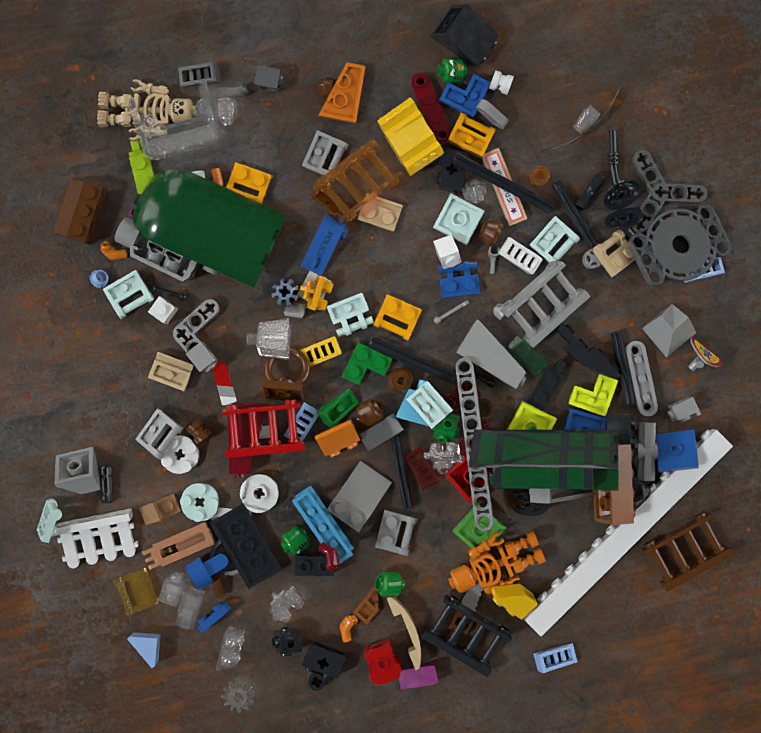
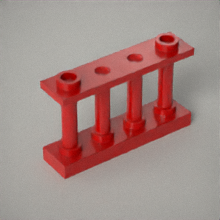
M285 400V404L240 409H238V405L226 406V410H222V415H229L232 444L230 448L226 449V458L305 450L304 441H300V438L297 436L295 408H301V404L296 403V400ZM287 409L290 434L288 443H281L278 440L275 410ZM268 411L271 440L268 445H261V442H259L256 412ZM248 413L251 443H249L248 447H242L239 444L237 414Z

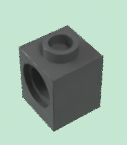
M258 65L254 81L255 88L278 93L279 87L282 88L284 83V76H282L281 70Z

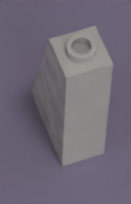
M475 320L456 353L463 358L470 359L473 364L515 389L518 386L521 387L526 380L524 376L526 371L479 320Z

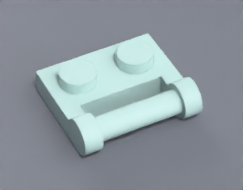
M554 216L529 246L550 263L560 260L580 238ZM566 234L568 236V239L558 249V251L553 256H551L548 252L556 245V243L563 237V235Z
M137 270L103 289L120 319L126 317L127 313L142 304L150 303L154 300L153 295L148 290ZM139 291H142L144 294L124 307H121L119 304Z
M48 499L46 501L37 527L41 542L49 543L50 538H53L56 533L55 523L62 517L61 510L57 508L58 504L55 499Z

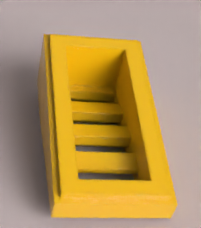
M335 336L300 350L307 357L310 367L342 354ZM328 343H332L335 353H331ZM323 345L325 346V349L327 351V356H324L323 351L321 349V346ZM315 348L318 349V352L321 357L320 359H317L316 354L314 352ZM307 351L311 352L313 362H310Z

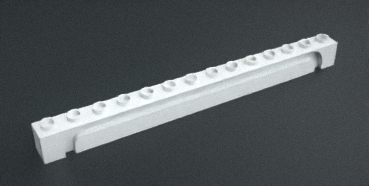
M708 429L700 436L702 439L697 443L699 468L663 472L659 477L660 480L648 487L649 494L647 498L639 502H633L635 509L634 523L610 525L605 531L606 534L602 538H597L592 543L593 547L588 552L584 551L578 557L579 561L575 565L571 564L565 570L566 574L561 579L557 578L551 584L552 588L548 592L544 591L537 598L538 605L524 617V620L540 636L559 620L733 447L717 430Z

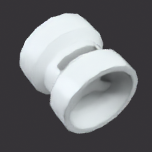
M495 70L489 89L494 91L498 89L501 93L507 95L514 76H505L500 71Z

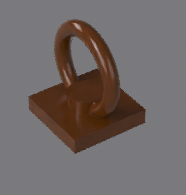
M290 347L274 351L267 358L264 366L266 380H264L263 389L266 399L304 402L305 393L303 385L310 374V364L307 357L301 351ZM284 355L298 358L302 364L300 378L295 382L285 378L276 380L272 374V365L277 358Z

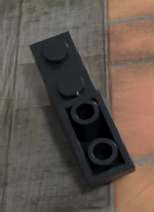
M560 324L555 329L567 342L562 349L576 362L604 376L619 378L621 376L618 373L619 368L613 362L609 363L605 359L607 355L601 348L596 349V347H591L587 350V344L581 338L578 340L573 335L575 331L571 326Z

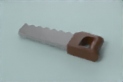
M478 581L475 582L476 586L473 589L466 591L461 602L475 612V607L478 606L477 602L480 600L479 597L483 590ZM455 611L448 629H455L458 624L456 622L457 617L462 618L463 614ZM470 619L468 621L467 625L462 631V634H468L474 622L473 620Z

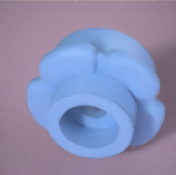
M94 270L90 275V281L97 288L105 287L108 282V275L103 270Z

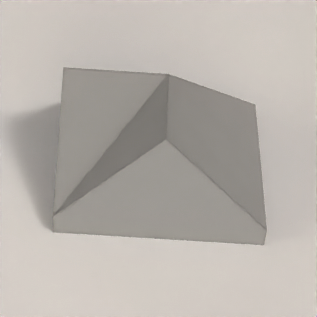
M670 304L642 328L665 357L671 355L696 334L689 317L673 304Z

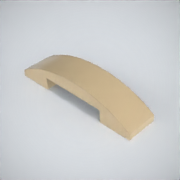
M387 597L393 615L402 614L414 646L408 648V652L415 670H418L421 662V648L415 623L407 609L396 597Z

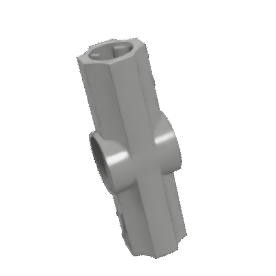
M638 422V447L635 449V457L638 458L637 477L641 481H655V460H657L658 447L655 443L656 423Z

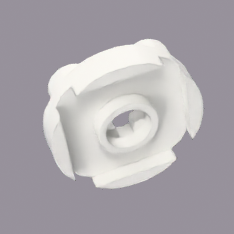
M178 435L165 450L161 463L172 473L182 474L188 472L198 463L199 449L193 439L188 436ZM179 449L185 454V457H181L180 460L175 455V452H178Z
M265 474L250 476L244 481L240 489V498L248 510L256 513H262L271 509L279 497L277 483ZM262 488L265 496L257 498V494L254 491Z

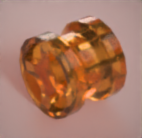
M544 166L535 167L529 175L530 183L535 187L544 186L550 179L549 170Z

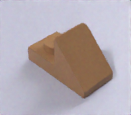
M175 493L139 507L146 525L182 511Z

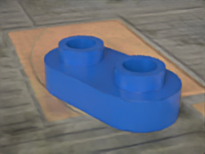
M219 602L212 608L214 611L212 614L202 616L197 621L199 623L197 628L200 632L203 633L231 609L227 602L224 604Z

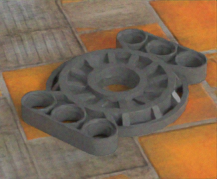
M708 204L700 206L696 212L686 209L666 211L656 217L650 224L646 236L637 233L628 241L629 248L645 282L651 287L660 285L665 277L676 281L695 279L712 266L715 257H724L732 250V245L714 208ZM702 209H706L709 212V218L706 219L701 216L700 212ZM677 213H684V214H687L688 216L677 215ZM671 214V217L665 220L662 219L663 216ZM657 222L658 226L652 231L654 224ZM710 226H714L717 229L718 234L716 236L709 233ZM676 236H682L688 241V252L682 254L674 250L672 242ZM634 238L642 240V247L639 248L634 245ZM719 243L725 245V253L718 251L717 245ZM643 255L650 257V265H645L642 262ZM707 259H710L708 265L704 268L703 264ZM694 271L700 272L696 275L690 276V273H693ZM654 272L659 275L658 282H653L650 279L651 273Z

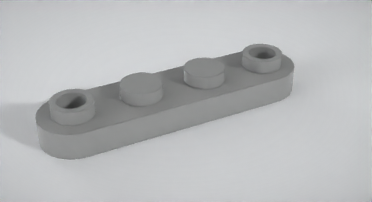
M632 341L626 345L625 350L637 409L641 415L652 416L657 412L658 404L646 348L642 342ZM633 347H636L638 350L636 354L632 353ZM645 403H648L650 406L648 410L644 409Z

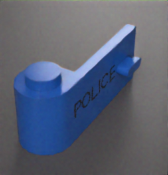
M326 214L301 267L322 276L340 239L344 240L349 231L346 228L347 224Z

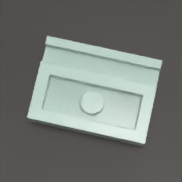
M428 381L406 399L431 429L453 411Z

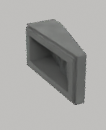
M216 62L178 68L180 87L221 83L219 64ZM202 70H204L205 79H203ZM189 71L190 81L187 82L186 72ZM194 71L197 73V80H195Z

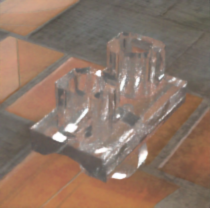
M454 442L447 443L446 452H443L442 444L431 443L429 452L424 453V459H430L434 463L433 468L437 469L440 474H446L448 468H452V463L450 462H463L464 456L459 454V445Z
M294 586L287 592L282 590L279 594L273 591L271 595L274 600L270 603L272 608L269 611L272 614V619L276 622L280 620L287 623L292 616L288 609L293 606L298 610L304 605V601Z

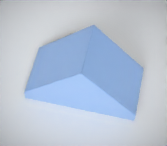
M132 633L127 640L151 668L157 664L161 634Z

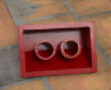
M466 455L447 471L445 476L473 507ZM487 468L488 479L489 473L493 472V468ZM477 478L474 482L475 487L482 488L485 485V480ZM489 483L491 492L494 488L493 485Z

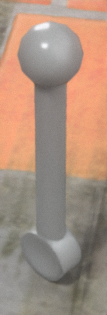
M468 300L451 309L450 311L446 312L442 316L435 317L434 323H441L442 319L446 318L455 311L469 304Z

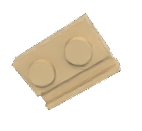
M366 193L358 220L394 232L403 205Z
M157 352L148 378L185 391L195 365Z

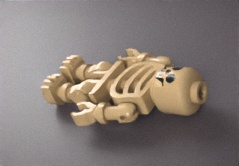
M132 80L134 84H139L140 87L137 89L131 87V90L134 93L147 92L149 94L145 100L144 107H141V97L139 94H134V99L129 94L118 97L112 95L110 97L107 92H99L98 95L100 109H109L110 105L112 107H117L118 105L125 109V112H121V115L117 116L115 114H110L109 116L107 111L98 110V126L108 128L109 124L111 126L118 124L123 127H131L133 123L135 128L130 129L129 132L131 134L137 133V136L134 138L130 137L131 141H140L145 137L151 139V136L158 135L160 137L166 135V127L170 126L171 119L175 124H191L193 118L197 117V106L193 105L192 100L175 98L171 103L167 87L161 85L154 86L153 83L145 84L140 80ZM140 115H144L146 122L152 127L151 129L149 127H145V130L136 129L140 126ZM149 115H153L155 122L150 121Z

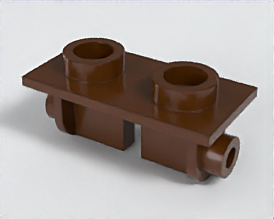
M322 182L310 193L311 199L321 206H327L325 209L334 218H342L350 207L348 203Z

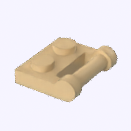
M622 230L615 231L612 237L593 248L594 254L611 277L618 274L635 260L625 239V233ZM617 243L619 248L608 256L606 250Z

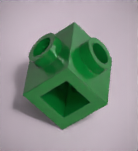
M449 413L431 429L434 431L432 438L437 439L440 443L451 444L453 438L457 439L460 427H457L460 416Z

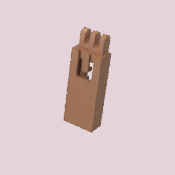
M205 521L154 543L153 547L142 551V554H151L150 557L145 558L146 563L154 560V563L148 565L150 570L159 565L163 567L214 545L216 540L208 522ZM175 544L178 552L166 556L167 553L173 551L168 546Z

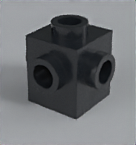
M281 627V630L274 631V637L271 640L273 650L278 652L280 656H291L292 653L302 652V632L291 627Z

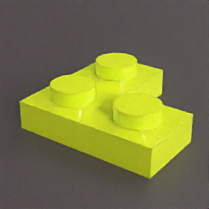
M599 374L593 392L574 386L568 404L605 417L618 380Z

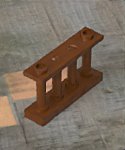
M705 511L700 512L694 516L695 519L657 540L647 541L644 544L645 546L641 548L642 552L646 555L651 553L664 576L663 580L659 583L666 592L735 555L730 547L720 544L708 521L714 518L713 514L705 513ZM700 525L714 548L713 552L709 555L703 553L691 531ZM682 535L686 536L697 556V561L691 565L687 564L674 540ZM667 543L680 565V571L674 574L670 573L658 551V548Z

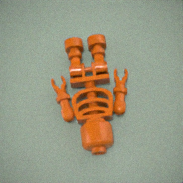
M533 530L526 532L527 538L525 539L522 537L520 541L505 543L506 553H504L500 545L504 542V539L501 537L499 540H495V537L500 535L499 531L492 533L487 541H481L482 544L471 548L469 550V556L471 557L469 561L472 567L469 568L465 564L452 569L450 572L451 578L448 580L452 590L456 588L459 593L473 589L476 586L475 582L478 581L486 594H492L491 589L493 587L513 585L515 580H520L519 576L513 575L510 567L513 566L515 572L520 573L529 565H535V562L539 565L545 563V557ZM495 545L498 547L502 557L498 560L488 552L490 547ZM528 545L534 548L532 549L534 555H526L527 558L516 556L522 548H528ZM485 558L491 559L492 562L488 563ZM502 566L506 567L510 576L506 581L500 580V567ZM496 570V573L493 576L492 571Z

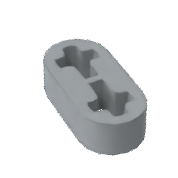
M484 99L476 106V109L499 129H504L509 122L500 111Z

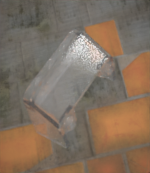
M205 79L201 80L199 86L202 100L198 101L195 106L197 117L160 127L155 116L151 114L140 116L134 97L129 99L128 108L143 153L148 159L157 160L212 145L217 141L218 127L215 107Z

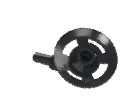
M612 130L609 131V153L607 154L609 156L608 165H610L612 186L605 193L603 202L610 210H620L636 200L640 193V186L632 179L619 181L617 131ZM613 199L621 200L619 203H611Z
M637 208L620 209L606 217L605 225L610 229H621L631 238L636 234L631 228L640 223L644 215ZM614 219L617 220L615 224H611ZM634 238L633 242L639 248L642 247V240Z
M525 489V492L517 493L510 498L509 505L511 509L524 516H539L548 510V503L530 502L529 489ZM538 504L542 506L538 509H532Z

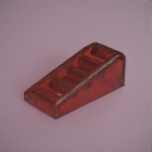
M421 447L404 455L423 490L440 482L439 477ZM419 454L421 455V458H419L418 460L414 462L411 461V459H413L414 457L418 456ZM423 461L425 462V464L417 469L415 468L416 465L420 464ZM427 468L429 469L428 472L424 473L421 476L419 475V473ZM430 475L433 476L432 479L426 481L425 483L423 482V479L429 477Z

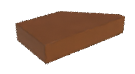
M375 585L352 611L366 625L379 611L378 591H376Z

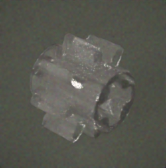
M477 179L469 180L465 184L466 188L462 189L466 201L470 200L471 203L481 202L484 199L483 195L487 194L483 181L479 182Z

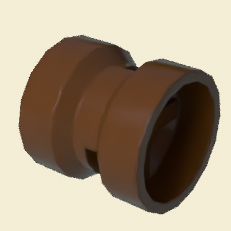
M202 418L186 428L187 432L194 436L196 444H199L213 434L210 429L205 428V422Z

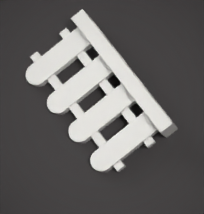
M132 508L57 523L54 536L60 535L57 540L58 543L63 545L65 556L62 557L63 562L67 561L70 568H76L80 563V558H86L87 563L93 565L98 561V555L104 554L107 560L113 561L117 556V551L123 550L125 556L132 557L136 552L135 547L139 546L138 541L134 542L131 531L134 528V523H129L133 517ZM113 532H119L120 545H115ZM100 535L103 548H96L94 536ZM81 539L84 552L78 553L75 540Z

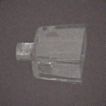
M280 319L260 322L257 333H247V345H256L258 354L261 356L289 360L292 329L290 320Z

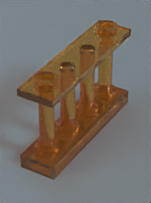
M373 138L313 184L312 190L316 195L321 191L323 193L326 192L344 214L339 220L341 224L345 221L348 223L357 216L356 212L387 188L393 189L400 183L399 178L402 172L399 171L394 176L375 155V148L378 143ZM362 159H370L387 181L378 187L360 165ZM349 169L355 170L372 190V193L364 198L346 177V172ZM335 180L340 181L358 204L349 209L332 189V182Z

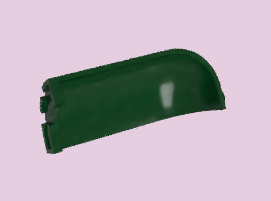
M168 169L154 175L145 186L142 194H137L134 200L136 208L132 218L137 230L151 242L251 287H255L268 257L265 253L270 254L286 215L190 171Z

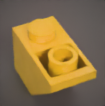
M521 584L496 586L491 589L494 602L499 607H505L510 615L513 617L516 615L521 620L538 605L533 593Z

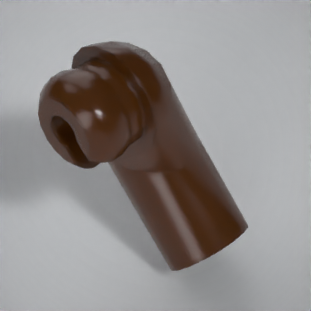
M218 572L214 574L212 586L216 598H222L225 596L222 579H226L228 576Z

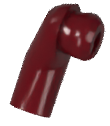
M322 542L318 550L327 557L326 568L329 571H334L340 563L338 552L325 542Z

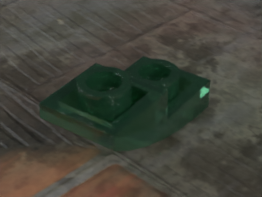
M518 335L506 348L507 352L535 377L548 364L536 350Z

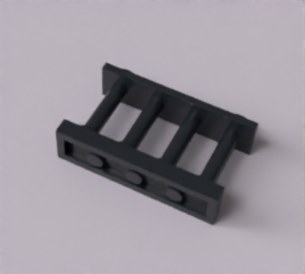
M445 594L443 603L447 606L433 627H424L421 638L488 677L492 671L489 660L503 639L511 642L510 630L504 625L498 626L463 605L457 597ZM453 609L463 614L450 637L446 638L441 635L440 630ZM470 619L480 624L467 646L461 647L457 644L458 637ZM486 629L495 633L496 636L485 654L478 657L473 654V650Z

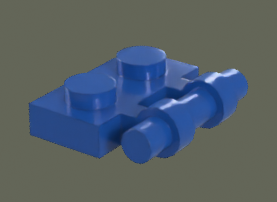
M466 260L463 263L446 269L439 265V273L447 272V278L440 279L442 298L480 294L478 274L470 275V270L477 269V261L469 262V260ZM464 270V276L453 277L454 271Z

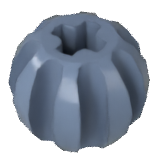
M284 278L279 279L280 286H277L275 283L272 286L273 289L277 290L276 293H271L272 298L279 297L276 304L282 306L283 301H286V306L292 305L290 302L292 298L296 301L299 296L294 295L296 291H300L299 286L297 285L292 288V284L295 281L290 278L286 284ZM285 287L290 291V294H287L286 297L281 293V290L283 291Z

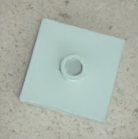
M451 193L433 228L447 236L452 235L453 239L467 246L484 210Z

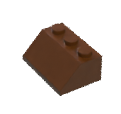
M70 179L53 233L90 245L108 191L91 183Z

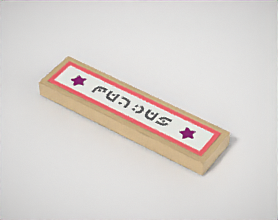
M499 148L483 155L481 159L486 168L512 181ZM492 184L508 225L512 226L527 220L528 218L520 199Z

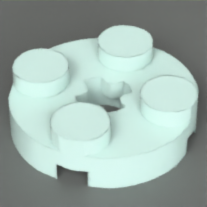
M206 483L190 485L185 489L180 499L182 511L189 519L196 522L210 519L215 515L219 506V495L216 489ZM197 497L205 499L203 507L195 504Z

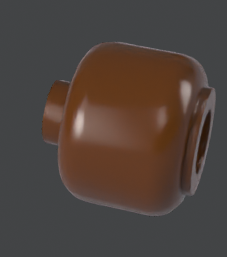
M328 77L321 79V82L317 84L321 97L329 96L335 85V80L328 79Z

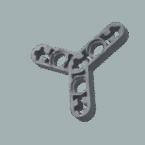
M639 150L633 155V165L648 191V195L639 209L643 212L645 218H649V221L645 219L642 223L644 228L638 230L636 229L637 225L633 226L631 229L636 234L644 233L649 228L664 202L700 203L706 199L707 190L702 185L666 184L648 151ZM639 154L641 157H646V159L644 160L645 165L647 166L648 164H650L651 166L646 168L644 171H642L641 169L645 167L643 162L637 161V159L639 158ZM647 171H653L655 173L656 177L654 181H649L646 179ZM661 188L660 190L662 192L669 191V194H663L659 198L658 194H655V191ZM676 188L681 189L684 193L681 199L674 196ZM697 189L699 193H702V196L698 199L696 195L688 196V193H694ZM646 204L654 206L653 214L645 212L644 207Z

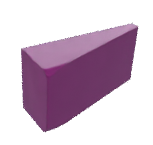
M434 662L422 664L418 670H415L414 666L402 669L399 677L401 689L439 684Z

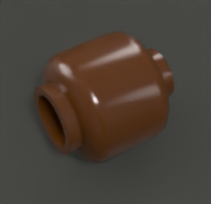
M367 399L357 407L356 419L361 425L372 427L384 418L385 409L379 400Z

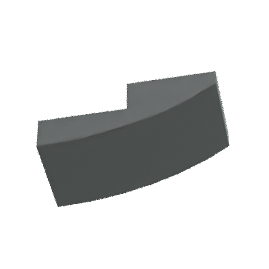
M390 414L358 435L369 451L401 432L403 428L395 415Z

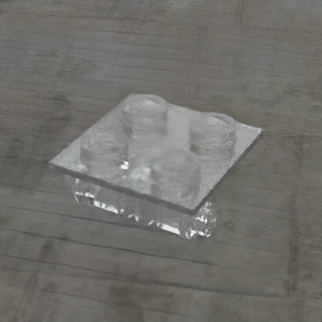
M228 626V629L224 632L216 671L237 666L240 660L241 645L245 638L244 628L236 630V627Z

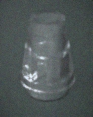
M591 105L587 108L584 107L573 128L582 134L599 120L598 118L601 114Z

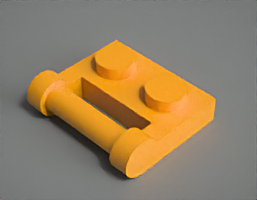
M461 112L447 142L481 159L496 129L491 126L489 128ZM462 123L465 124V125H467V126H469V127H471V128H473V129H475V130H477V131H479V132H482V133L486 134V137H483V136H481V135H479V134H477V133H475V132H473V131H471V130H469V129H467V128L461 126Z
M235 162L226 188L263 204L272 175ZM235 183L259 191V195L255 196L235 189Z
M387 294L373 326L377 328L380 326L402 336L404 340L408 341L422 309ZM384 314L408 324L407 330L383 320Z

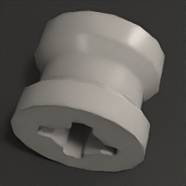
M593 249L584 253L582 262L586 268L594 269L602 265L594 254Z

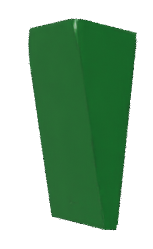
M348 388L316 412L325 425L332 428L359 404V401Z

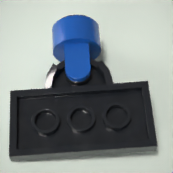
M243 503L210 522L219 538L212 546L210 559L203 563L200 557L186 564L184 568L196 590H201L213 583L214 581L211 576L217 572L224 576H232L239 573L249 590L282 570Z

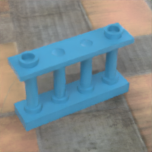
M310 485L297 494L292 502L320 543L325 542L337 550L339 564L353 555L351 550L354 547L330 512L327 511V508Z

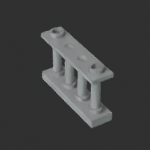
M559 260L550 262L537 278L512 300L506 301L500 310L506 317L512 315L526 332L522 339L532 348L591 297L587 291L581 288L575 289L560 271L566 265ZM554 276L569 293V297L563 302H560L546 284ZM539 289L555 306L550 314L546 315L532 298V295ZM525 302L540 318V323L535 327H531L517 310Z

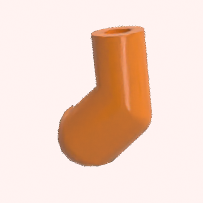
M354 614L345 616L340 623L343 642L352 640L350 629L358 622V618Z

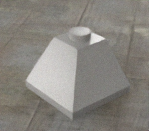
M89 447L56 455L55 486L79 494L100 490V472L94 448Z

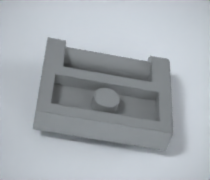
M317 130L302 167L334 180L336 176L334 173L344 150H347L349 144ZM335 145L337 150L328 170L323 169L331 147Z
M157 408L135 440L161 460L164 457L165 450L178 432L181 433L184 428L165 412ZM170 426L172 428L157 449L155 447Z
M384 509L375 548L408 556L410 551L408 547L413 527L417 523L418 518ZM401 521H405L407 524L401 547L395 546Z

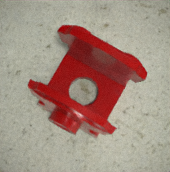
M390 638L370 646H364V654L369 663L370 681L375 685L392 682L400 677L401 665L403 664L398 656L394 655Z

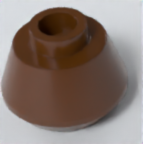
M489 221L488 224L483 223L479 233L482 234L481 238L487 245L492 246L496 243L503 225L498 221Z
M397 368L390 373L388 384L395 393L404 394L407 393L408 389H412L414 377L409 370Z

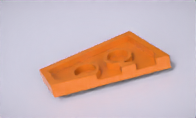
M346 63L318 117L356 123L365 66Z

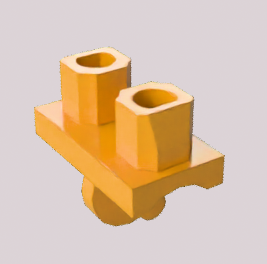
M316 275L314 284L308 280L306 287L300 286V290L304 291L302 298L308 300L306 308L314 311L315 309L325 310L328 301L319 298L321 291L331 293L334 284L325 280V277Z

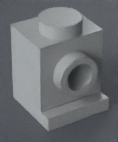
M688 396L668 406L670 410L668 415L672 422L676 420L684 422L691 419V415H701L693 397Z

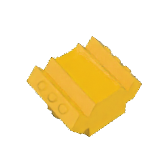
M411 98L377 120L385 138L410 176L444 154L434 133L428 127L421 112L417 109L415 102Z

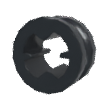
M316 671L309 676L308 685L312 690L319 691L324 687L326 679L322 673ZM314 677L322 679V681H320V685L312 683V681H314Z

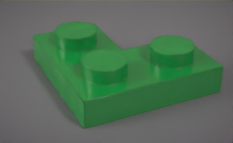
M358 343L342 377L359 385L367 368L385 376L392 358Z

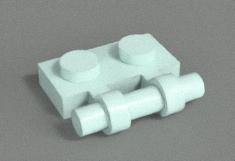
M363 293L327 306L333 324L341 322L343 326L336 330L338 337L345 334L348 336L352 334L351 332L360 328L362 330L366 329L368 325L374 323L372 316L365 319L362 313L369 311ZM355 316L358 317L359 321L348 325L347 319Z

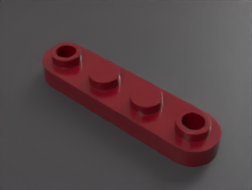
M416 73L411 79L412 90L428 127L434 133L438 143L441 146L449 144L447 141L451 134V129L429 77L425 73ZM419 79H422L424 81V84L419 85L417 81ZM444 132L446 137L441 138L439 133Z

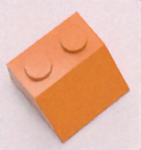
M352 419L315 436L324 455H330L331 458L340 454V450L345 447L349 450L358 446V441L361 440Z

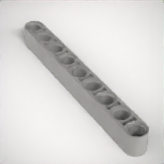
M461 358L456 363V375L475 524L478 529L487 532L494 526L487 468H469L471 454L469 445L473 440L474 429H468L467 424L469 421L475 420L478 423L475 429H482L475 371L470 359ZM461 365H470L469 371L461 372ZM467 382L473 385L470 391L462 389V386ZM472 401L475 403L474 409L466 410L465 404ZM477 478L485 480V485L482 488L475 487L474 482ZM481 497L486 498L488 501L487 506L484 508L477 506V500ZM482 517L490 519V525L486 528H482L479 524Z

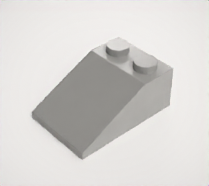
M360 461L328 506L327 511L359 532L392 482Z

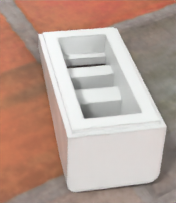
M510 237L507 238L498 252L508 261L531 275L535 273L542 261L540 256ZM513 245L514 248H513V250L511 251V253L508 255L507 252H508V250L510 249V247ZM518 249L521 250L516 259H514L513 257L517 253ZM526 254V255H527L526 258L524 259L523 263H521L520 261L522 260V258H523L524 255Z

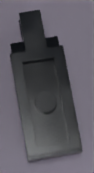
M558 359L554 367L549 365L545 369L527 402L542 411L545 410L565 375L561 372L566 365L564 361Z

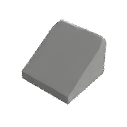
M291 302L292 305L286 306L285 316L301 319L305 317V304Z

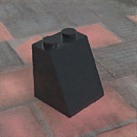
M468 4L452 5L430 37L470 66H478L485 61L487 52L497 44L500 34Z

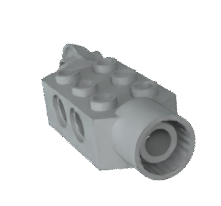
M128 217L122 220L116 231L115 241L130 248V257L180 281L186 282L194 278L200 267L199 263L148 240L137 230L133 220ZM203 266V269L207 272L220 276V272Z

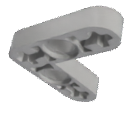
M211 299L204 301L174 328L173 337L186 352L190 351V345L193 342L198 344L201 342L195 334L219 313V304ZM207 304H214L215 306L213 309L215 311L213 313L209 311L207 314H205L206 316H208V318L205 319L204 315L199 313V311L202 310V312H205L208 309V307L206 306ZM198 315L201 317L202 322L199 326L192 325L191 319L193 316ZM179 329L186 330L185 335L187 338L193 337L192 340L187 342L186 346L184 345V342H186L185 338L178 337L180 334L178 332Z

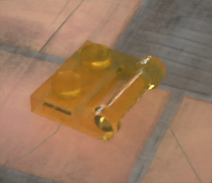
M146 567L112 580L114 586H117L123 602L125 616L159 603ZM129 581L137 605L132 607L123 582Z

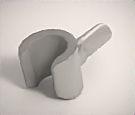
M491 247L488 250V256L491 261L490 274H495V262L499 256V247L497 248V254L491 253Z

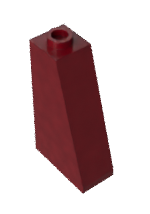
M268 403L228 404L227 406L238 405V409L268 406ZM267 411L256 412L258 438H260ZM248 413L237 414L239 444L242 447H248L249 443H251ZM228 415V448H230L232 444ZM255 455L229 458V474H234V477H246V474L251 472Z

